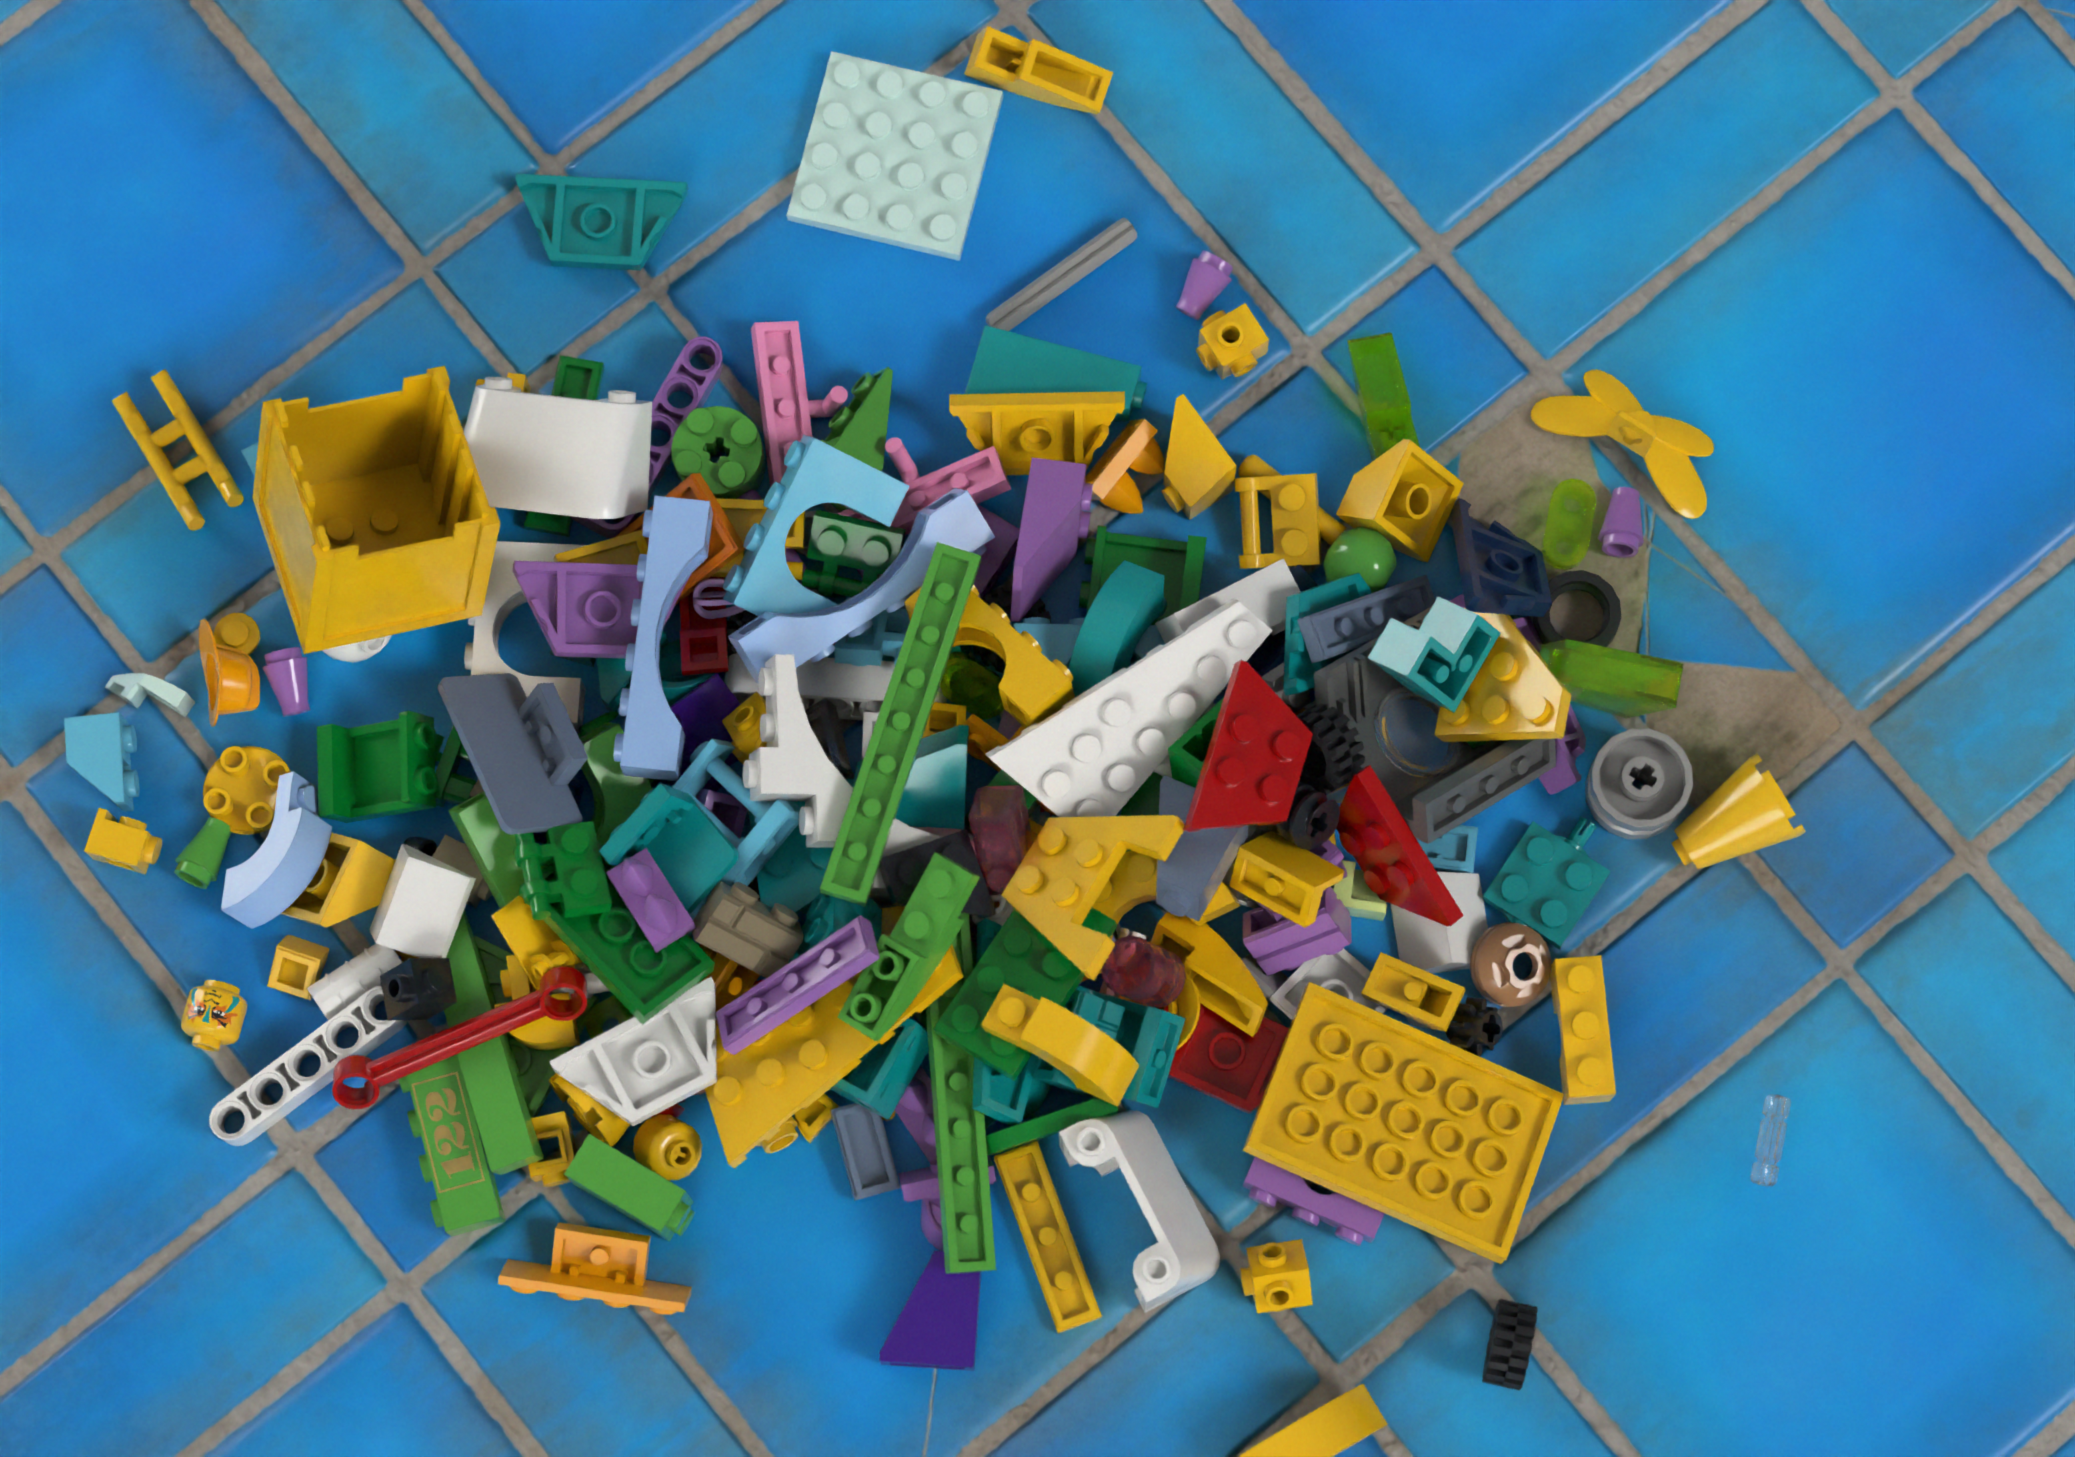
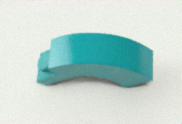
M1124 560L1104 583L1084 619L1073 649L1069 671L1074 678L1071 683L1075 697L1123 667L1128 668L1140 638L1163 612L1164 575Z

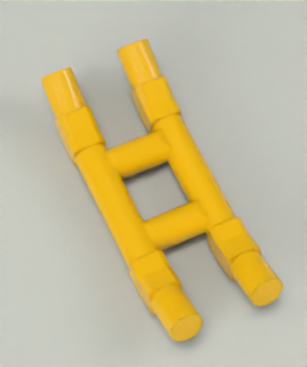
M165 368L150 378L175 417V420L152 433L127 391L111 400L147 458L187 527L195 531L203 527L205 520L184 485L208 472L229 507H237L242 504L244 496ZM186 435L198 456L174 469L162 448Z

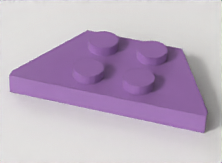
M514 561L513 573L554 656L626 658L628 643L636 644L638 626H631L632 604L634 598L641 599L643 582L637 581V565ZM688 579L676 594L674 601L666 616L665 623L667 622L673 608L675 607V604L681 592L683 591Z

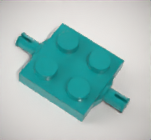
M1584 817L1579 818V821L1567 838L1554 835L1533 821L1482 896L1483 901L1500 911L1509 923H1519L1532 928L1546 942L1559 950L1611 872L1591 859L1582 849L1594 830L1597 829V826L1590 821L1580 836L1579 834L1588 821Z

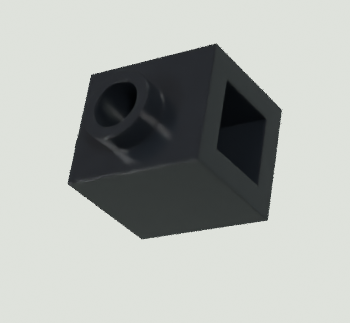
M410 958L380 976L388 1021L427 1020L457 1003L449 958Z

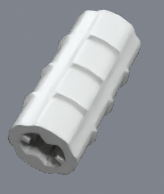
M374 944L368 949L365 948L362 953L350 961H345L342 966L330 974L325 973V977L307 989L327 1020H330L367 991L376 986H381L380 976L400 965L402 961L394 949Z

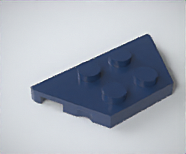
M1458 498L1451 511V520L1466 609L1478 613L1543 617L1552 604L1543 552L1527 541L1518 538L1509 529L1495 520L1489 528L1469 515L1468 510L1471 504Z

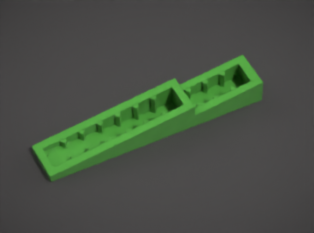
M464 909L446 956L450 961L457 1003L444 1010L449 1028L495 1009L494 1005L496 1004ZM507 1033L458 1053L457 1057L491 1172L503 1175L544 1159L516 1076L520 1072Z

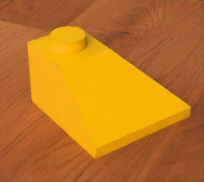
M1182 394L1175 401L1163 485L1165 488L1162 490V494L1176 513L1182 510L1187 518L1191 520L1234 490L1236 464L1186 396Z
M1403 439L1354 474L1336 515L1352 528L1364 527L1378 531L1391 543L1394 550L1421 562H1428L1464 483L1409 439Z
M331 832L325 856L313 879L302 894L281 914L327 928L379 906L396 860L361 840Z

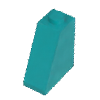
M958 725L921 739L895 817L896 819L910 827L964 829L969 725ZM863 760L856 763L854 779H846L853 788Z

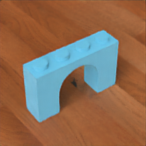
M803 435L800 442L796 440L792 443L785 456L784 465L788 467L780 483L774 482L767 492L764 500V506L767 507V510L760 524H753L747 533L743 545L747 551L740 565L735 564L726 576L723 589L727 590L723 599L756 616H760L764 612L785 614L814 612L838 605L805 588L789 570L785 556V543L793 522L810 507L822 503H839L877 523L890 527L910 486L814 437Z

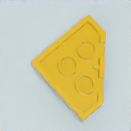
M1474 612L1501 633L1456 711L1452 712L1440 706L1434 735L1443 742L1564 738L1571 700L1570 692L1551 672L1548 664L1519 631L1516 623L1509 615Z

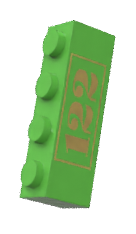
M457 1054L400 1078L401 1089L403 1093L411 1092L415 1108L408 1111V1119L414 1138L422 1136L426 1154L419 1156L421 1171L426 1183L433 1181L437 1199L430 1201L436 1227L444 1226L445 1232L453 1237L506 1222L495 1176L490 1170Z

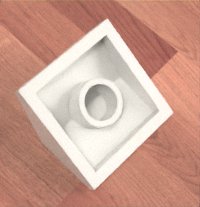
M1344 948L1337 954H1324L1305 961L1269 999L1293 1020L1304 988L1309 982H1312L1382 1014L1388 1010L1386 1007L1363 998L1361 992L1371 972Z

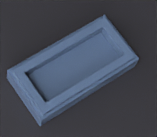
M856 1103L830 1110L853 1199L859 1200L899 1189L900 1184L882 1117Z

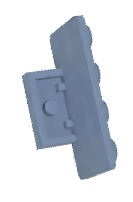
M510 673L444 677L437 686L438 691L501 829L507 834L545 832L552 827L581 823L583 818L568 784L587 761L588 756L554 683L537 684L527 698L519 679Z

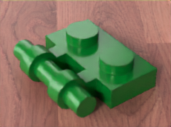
M817 510L813 518L807 558L824 561L822 572L805 569L802 585L817 589L819 595L831 598L834 594L853 597L861 593L876 581L879 575L883 574L897 558L904 544L906 529L893 526L888 527L880 523ZM840 565L864 570L863 580L838 576Z
M593 821L549 828L546 831L547 844L545 845L535 843L533 833L514 834L517 844L513 851L515 862L519 868H522L525 881L521 888L524 902L530 905L533 919L541 920L551 915L549 903L555 902L561 903L564 918L610 912L612 901ZM552 865L556 881L548 882L543 880L541 866Z

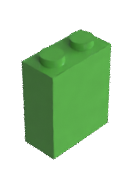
M588 1134L564 1173L576 1187L669 1242L675 1233L679 1236L683 1235L695 1214L691 1210L694 1201L684 1189L591 1134Z

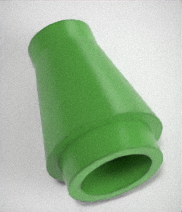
M209 817L203 828L175 859L178 865L174 873L185 882L202 889H207L211 881H217L228 839L232 833L230 832V826L219 819Z

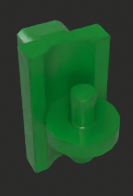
M454 725L443 753L439 751L445 737L436 734L435 766H437V770L435 773L438 781L436 805L444 807L445 802L459 805L470 799L469 794L476 784V780L456 774L461 759L471 761Z

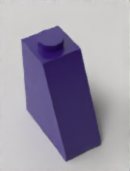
M934 1251L880 1351V1364L975 1371L982 1272L946 1274L944 1251Z

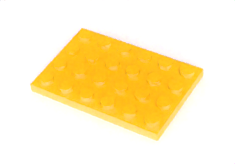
M1309 982L1302 993L1242 1151L1489 1260L1502 1264L1507 1260L1565 1094Z

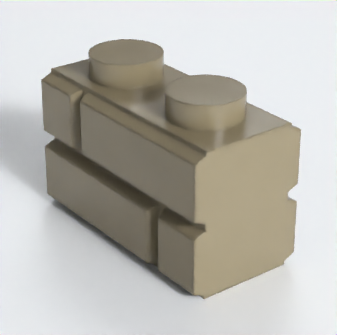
M719 881L707 897L706 903L702 905L693 919L696 926L692 930L694 940L768 978L788 964L789 959L794 956L803 942L804 935L798 922V915L782 904L775 903L771 908L758 901V894L745 884L735 882L733 886Z

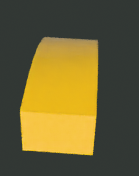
M989 26L977 35L964 73L968 77L1024 97L1093 114L1100 113L1113 72L1036 39H1032L1027 43Z
M1167 912L1157 922L1148 952L1166 964L1186 972L1196 985L1201 1004L1253 1037L1258 1032L1268 1005L1255 978L1241 958L1206 923L1198 926L1187 916H1176Z

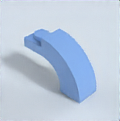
M294 771L279 776L273 823L264 843L248 860L238 866L226 869L221 911L250 929L261 926L281 914L302 894L319 869L330 841L332 826L319 817L318 787Z

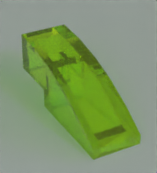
M1392 332L1347 340L1371 460L1374 461L1403 439H1409L1419 446L1411 416V402Z

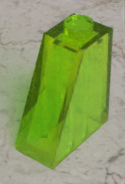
M1569 639L1543 644L1539 654L1548 664V668L1570 692L1571 701L1623 718L1676 708L1683 663Z

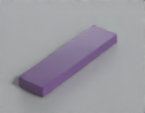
M860 915L715 1012L723 1049L733 1055L737 1054L880 959L871 922Z

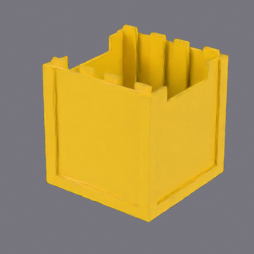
M445 366L427 369L425 374L403 378L401 391L308 409V397L282 402L281 398L263 401L252 499L304 654L482 615L500 520L496 508H490L449 392L450 379Z

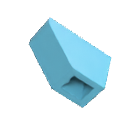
M119 712L64 718L67 764L124 812L134 811L133 797H139L140 794L137 770H131L130 753L137 751V737L134 726L128 725V721Z

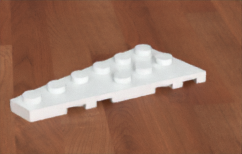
M1234 598L1187 627V631L1163 646L1161 644L1147 652V656L1127 669L1123 667L1062 705V709L1039 724L1035 722L1021 731L1022 734L1002 747H995L985 755L1058 817L1116 816L1169 754L1168 748L1191 728L1229 683L1234 664L1240 660L1247 661L1273 630Z

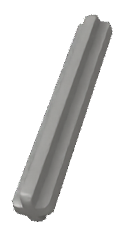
M1121 218L988 313L986 316L987 325L1006 331L1013 329L1134 242L1137 238L1134 226L1126 218Z

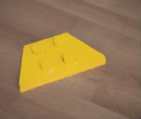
M1125 391L949 394V411L953 417H959L967 429V438L971 444L979 451L994 446L1000 456L1006 475H1029L1032 457L1086 464L1087 469L1093 460V452L1102 446L1109 435V425L1116 414H1122L1125 409Z

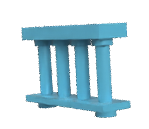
M711 739L695 749L689 760L691 765L672 788L690 794L739 853L737 863L720 881L730 886H733L735 882L748 886L799 824L801 808L794 801L780 799L769 803L767 801H750V788H745L743 779L724 762L735 747L729 741ZM711 777L715 778L755 816L754 822L756 825L746 838L742 837L739 839L695 798ZM709 894L689 914L692 920L695 918L702 905L706 903V899L709 896ZM692 931L687 933L694 940Z

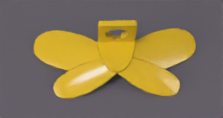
M1597 369L1589 370L1583 376L1584 384L1591 396H1553L1542 399L1533 406L1531 419L1535 425L1545 431L1579 437L1608 435L1642 456L1658 490L1667 503L1681 516L1696 519L1705 512L1707 506L1706 492L1697 471L1688 457H1707L1714 451L1712 440L1700 429L1677 419L1650 415L1649 412L1644 411L1637 398L1623 383L1614 376Z

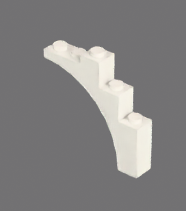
M775 654L765 662V667H761L758 678L759 693L762 696H766V714H762L760 719V738L762 742H767V747H759L749 754V760L744 761L743 784L745 788H750V801H776L777 799L805 801V807H801L799 812V830L801 835H806V847L834 848L854 788L851 787L827 758L810 727L798 691L794 655ZM895 818L882 858L941 838V836L910 827ZM971 841L982 871L981 842ZM879 868L870 894H888Z

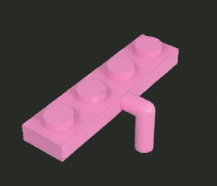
M798 321L756 322L751 327L770 487L774 482L780 483L788 467L784 465V459L792 443L796 440L800 442L803 435L813 437L810 418L834 416L848 397V392L844 387L835 386L824 400H808Z
M894 437L885 444V450L899 471L902 482L910 486L891 523L893 527L906 529L905 535L911 533L917 512L954 488L967 490L975 504L1011 490L1000 456L994 446L920 477L917 467L901 439ZM849 508L837 513L839 515L875 522Z

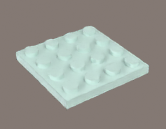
M831 51L787 211L788 221L960 261L1003 100V91Z

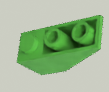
M889 367L872 375L867 372L859 378L851 390L854 398L848 407L843 406L836 412L828 424V427L832 429L825 441L820 440L879 471L883 470L893 375V371ZM830 503L840 512L848 509L839 503Z

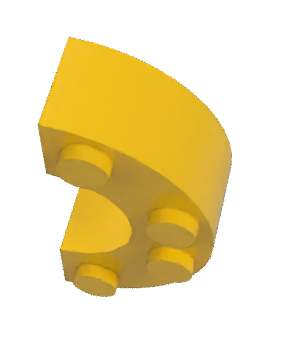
M1132 850L1125 852L1092 907L1115 920L1116 924H1118L1122 916L1137 904L1156 900L1157 859ZM1222 881L1200 920L1190 919L1200 926L1240 907V904L1230 888ZM1112 951L1098 974L1115 967ZM1084 976L1081 982L1088 980V978Z

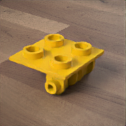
M520 895L491 915L536 991L540 989L542 976L550 969L561 966L574 968L575 964L582 962L543 919H533L530 906L524 902Z

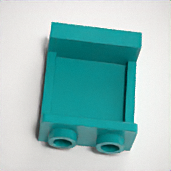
M1078 985L1075 990L1090 993L1125 1007L1122 1017L1124 1032L1118 1043L1134 1057L1139 1064V1068L1123 1098L1158 1108L1186 1018Z

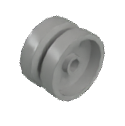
M1650 728L1629 729L1611 737L1598 751L1585 781L1586 803L1594 819L1609 833L1625 839H1648L1666 831L1686 806L1693 788L1692 765L1684 749L1669 735ZM1634 780H1639L1644 784L1641 790L1632 785Z

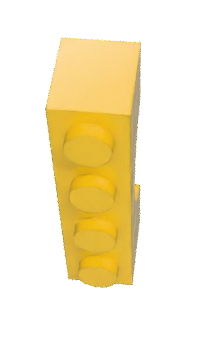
M973 584L953 647L978 645L998 654L1006 663L1004 675L998 686L1003 708L1025 728L1035 722L1039 724L1061 710L1062 705L1075 698L1071 683L1074 678L1061 661L1054 659L1051 662L1041 653L1042 649L1039 643L1027 631L1021 633L1016 631L1010 625L1011 622L1007 614L997 604L991 603L987 605L979 597V592ZM921 587L904 601L909 620H911Z

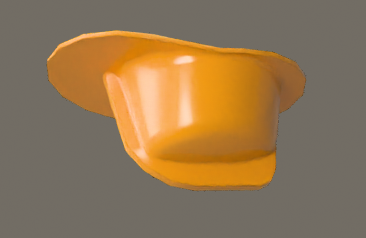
M205 618L202 619L199 624V648L208 690L209 721L211 727H214L218 716L257 709L260 704V675L258 667L245 652L216 644L209 622Z

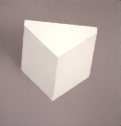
M402 844L369 929L375 943L418 958H446L476 878L409 845Z
M1437 872L1464 915L1452 926L1447 927L1390 904L1399 960L1432 974L1470 969L1473 947L1478 938L1488 929L1479 874Z

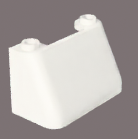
M486 377L485 384L475 387L464 435L490 507L592 519L620 518L645 511L648 508L652 401L636 400V392L623 390L608 391V398L599 400L521 392V388L512 386L511 378Z
M1128 1110L1083 1120L1059 1132V1147L1070 1167L1076 1164L1093 1167L1101 1177L1119 1168L1121 1169L1158 1240V1243L1138 1254L1133 1266V1276L1138 1286L1134 1293L1145 1313L1208 1281L1215 1275L1220 1263L1218 1247L1158 1131L1147 1115L1140 1111Z

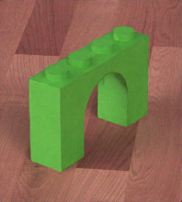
M607 722L579 738L588 756L581 770L593 793L594 814L592 821L597 840L603 846L609 840L612 831L634 813L640 806L644 795L653 789L648 778L624 776L620 762L614 761L616 734H624L620 724ZM482 791L448 810L495 901L499 908H502L519 896L520 885L525 881L522 868H519L515 862L513 852L517 847L515 835L507 834L501 829L486 794Z

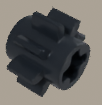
M1467 997L1465 1004L1459 1003L1445 1032L1450 1040V1044L1461 1047V1049L1479 1057L1482 1050L1492 1051L1494 1049L1493 1045L1498 1043L1503 1032V1023L1500 1015L1497 1013L1498 1009L1487 1007L1486 999Z

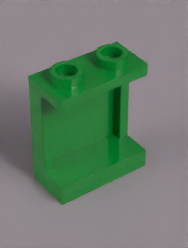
M1098 525L1096 538H1087L1084 564L1093 566L1091 581H1082L1079 608L1087 609L1088 613L1104 583L1124 560L1164 575V598L1167 601L1166 612L1155 619L1151 625H1156V622L1198 602L1207 537L1188 535V542L1110 533L1107 532V526Z
M408 710L400 712L399 719L353 728H345L334 724L317 726L319 817L351 823L436 808L438 781L435 773L436 731L434 728V717Z

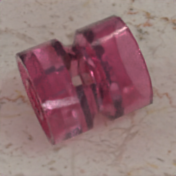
M1132 935L1119 938L1114 942L1115 946L1101 968L1102 978L1110 990L1137 1003L1154 1008L1167 1006L1177 999L1183 990L1186 979L1185 967L1179 956L1171 950Z

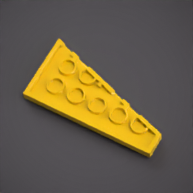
M952 944L910 1006L879 1041H874L838 1018L862 971L735 1055L723 1049L719 1026L717 1025V1082L705 1088V1092L728 1164L734 1169L747 1159L746 1154L764 1139L766 1141L770 1140L781 1130L779 1128L780 1125L801 1108H808L862 1062L860 1060L861 1057L878 1043L883 1045L895 1035L894 1030L915 1012L921 1013L964 977Z

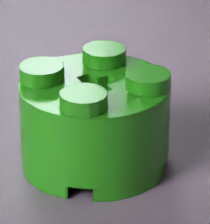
M724 406L694 409L680 424L673 437L671 454L680 483L692 473H701L715 498L737 499L749 490L757 491L766 469L765 454L756 425L743 413ZM718 452H726L727 457L721 456L718 463L712 462L711 456H716Z

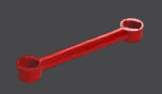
M566 966L550 969L542 976L539 990L376 1060L360 1055L345 1057L334 1068L333 1097L343 1107L364 1109L376 1102L381 1086L542 1017L548 1016L557 1021L573 1020L579 1017L587 1006L586 978L577 969ZM557 988L575 990L570 995L571 999L567 1000L555 999L549 995L552 990ZM350 1077H362L368 1080L364 1083L365 1087L352 1088L343 1083L344 1079Z

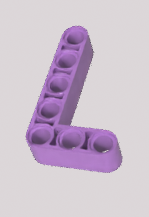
M704 336L689 340L652 401L651 431L656 429L664 430L671 438L666 445L661 447L650 445L648 501L672 461L671 447L677 428L692 410L703 407L720 378L722 372V350L718 343L711 338ZM702 353L707 354L713 358L714 364L707 370L695 369L690 363L693 356ZM683 391L688 393L693 400L685 408H676L669 404L668 398L675 392ZM642 512L627 515L617 524L607 523L603 519L570 517L572 520L601 536L611 539L635 521Z

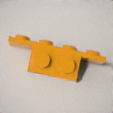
M558 1222L555 1228L551 1265L507 1259L498 1278V1284L510 1286L513 1291L529 1294L539 1290L557 1293L558 1297L571 1301L581 1300L584 1297L603 1300L604 1304L617 1308L628 1307L632 1304L649 1307L652 1312L663 1315L674 1314L677 1311L684 1312L692 1290L690 1286L646 1280L651 1236Z

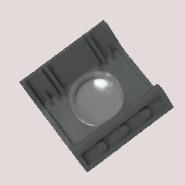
M1432 606L1403 623L1419 630L1424 617ZM1378 637L1315 672V700L1303 706L1307 710L1314 705L1326 704L1327 709L1332 706L1338 709V718L1345 714L1350 719L1347 724L1348 728L1356 727L1359 734L1354 738L1356 741H1362L1364 749L1358 752L1365 756V763L1360 765V767L1364 768L1371 765L1415 838L1427 844L1556 767L1555 739L1489 741L1487 744L1476 749H1472L1467 741H1441L1434 735L1440 706L1414 694L1368 659Z

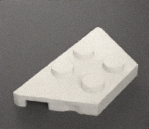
M712 977L703 980L643 1025L633 1017L549 1061L555 1073L630 1125L635 1126L717 1082L715 983Z

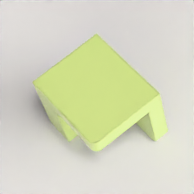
M1342 860L1347 871V877L1332 886V889L1337 894V899L1342 901L1350 916L1383 921L1387 909L1386 902L1380 900L1378 895L1367 886L1363 871L1355 869L1356 862Z

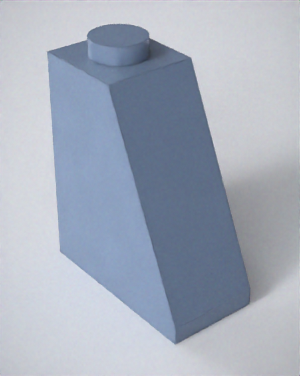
M1164 775L1160 782L1159 815L1178 816L1185 824L1196 788ZM1248 825L1224 829V827L1202 829L1198 832H1187L1184 830L1167 860L1157 859L1156 904L1163 906L1165 910L1173 915L1187 916L1199 921L1236 858L1239 846L1243 845L1248 837Z

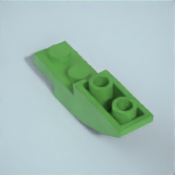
M934 853L891 935H881L877 943L880 959L862 970L838 1015L839 1019L874 1041H879L925 986L953 943L965 921L959 915L980 878L978 875L943 854Z

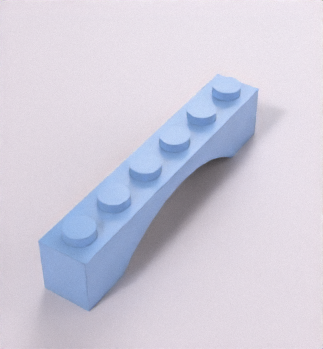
M954 488L917 512L911 533L897 558L881 577L861 593L838 605L814 612L792 614L764 612L727 637L756 683H758L761 667H765V662L775 654L794 655L796 668L809 659L812 663L820 661L830 655L835 650L833 644L847 634L850 638L858 636L868 630L873 625L871 619L885 609L890 613L905 605L904 601L910 597L909 594L922 586L937 542L982 555L987 550L984 544L995 538L969 492Z
M654 496L653 510L646 509L644 513L642 533L643 537H649L647 554L639 555L637 565V581L643 582L641 599L634 598L631 611V626H638L636 644L628 643L625 659V670L632 671L630 689L622 688L619 714L620 716H626L624 734L617 733L614 743V761L620 762L624 776L678 781L681 775L685 734L681 724L670 709L663 692L659 670L660 640L666 616L676 594L691 573L708 558L713 520L710 501Z

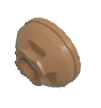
M1505 922L1490 927L1478 938L1473 947L1470 959L1473 983L1482 997L1498 1006L1515 1007L1535 1000L1543 992L1551 974V957L1546 942L1535 930L1519 923ZM1525 952L1532 960V971L1527 978L1520 980L1513 972V961L1518 954Z

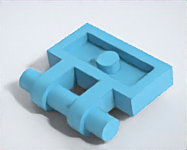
M885 609L871 619L873 625L865 632L852 638L847 634L838 640L835 644V663L852 664L854 666H881L883 655H890L895 658L894 664H896L910 623L907 610L898 609L888 613ZM888 631H898L899 633H890Z

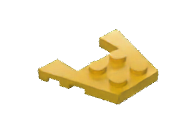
M1175 815L1050 817L1006 886L1002 896L1039 933L1044 935L1068 960L1078 967L1088 979L1095 980L1115 944L1108 935L1083 927L1081 924L1126 850L1129 849L1166 861L1184 832L1185 824Z

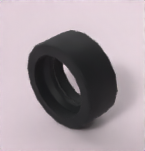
M1584 570L1566 571L1551 578L1548 584L1552 603L1559 595L1567 591L1581 590L1590 593L1598 600L1603 609L1604 620L1601 629L1594 637L1585 641L1574 642L1563 638L1555 631L1550 621V606L1543 617L1532 616L1533 624L1544 648L1552 655L1568 661L1588 660L1601 654L1613 641L1622 618L1620 600L1613 587L1599 575Z

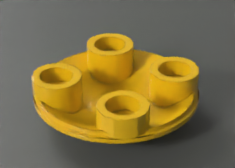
M255 746L228 747L222 752L220 758L211 766L206 775L203 785L204 807L211 817L228 824L232 833L252 835L267 831L273 823L279 776L289 773L291 770L280 756L268 749Z

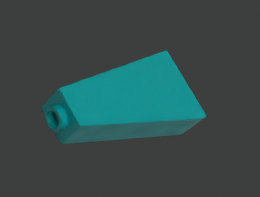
M985 325L965 394L1125 391V409L1122 414L1117 413L1113 421H1129L1133 407L1138 409L1142 407L1147 383L1141 381V366Z

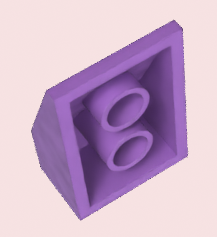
M1032 457L1014 562L1010 621L1020 622L1076 557L1079 538H1088L1091 512L1087 511H1090L1093 484L1085 483L1086 464Z

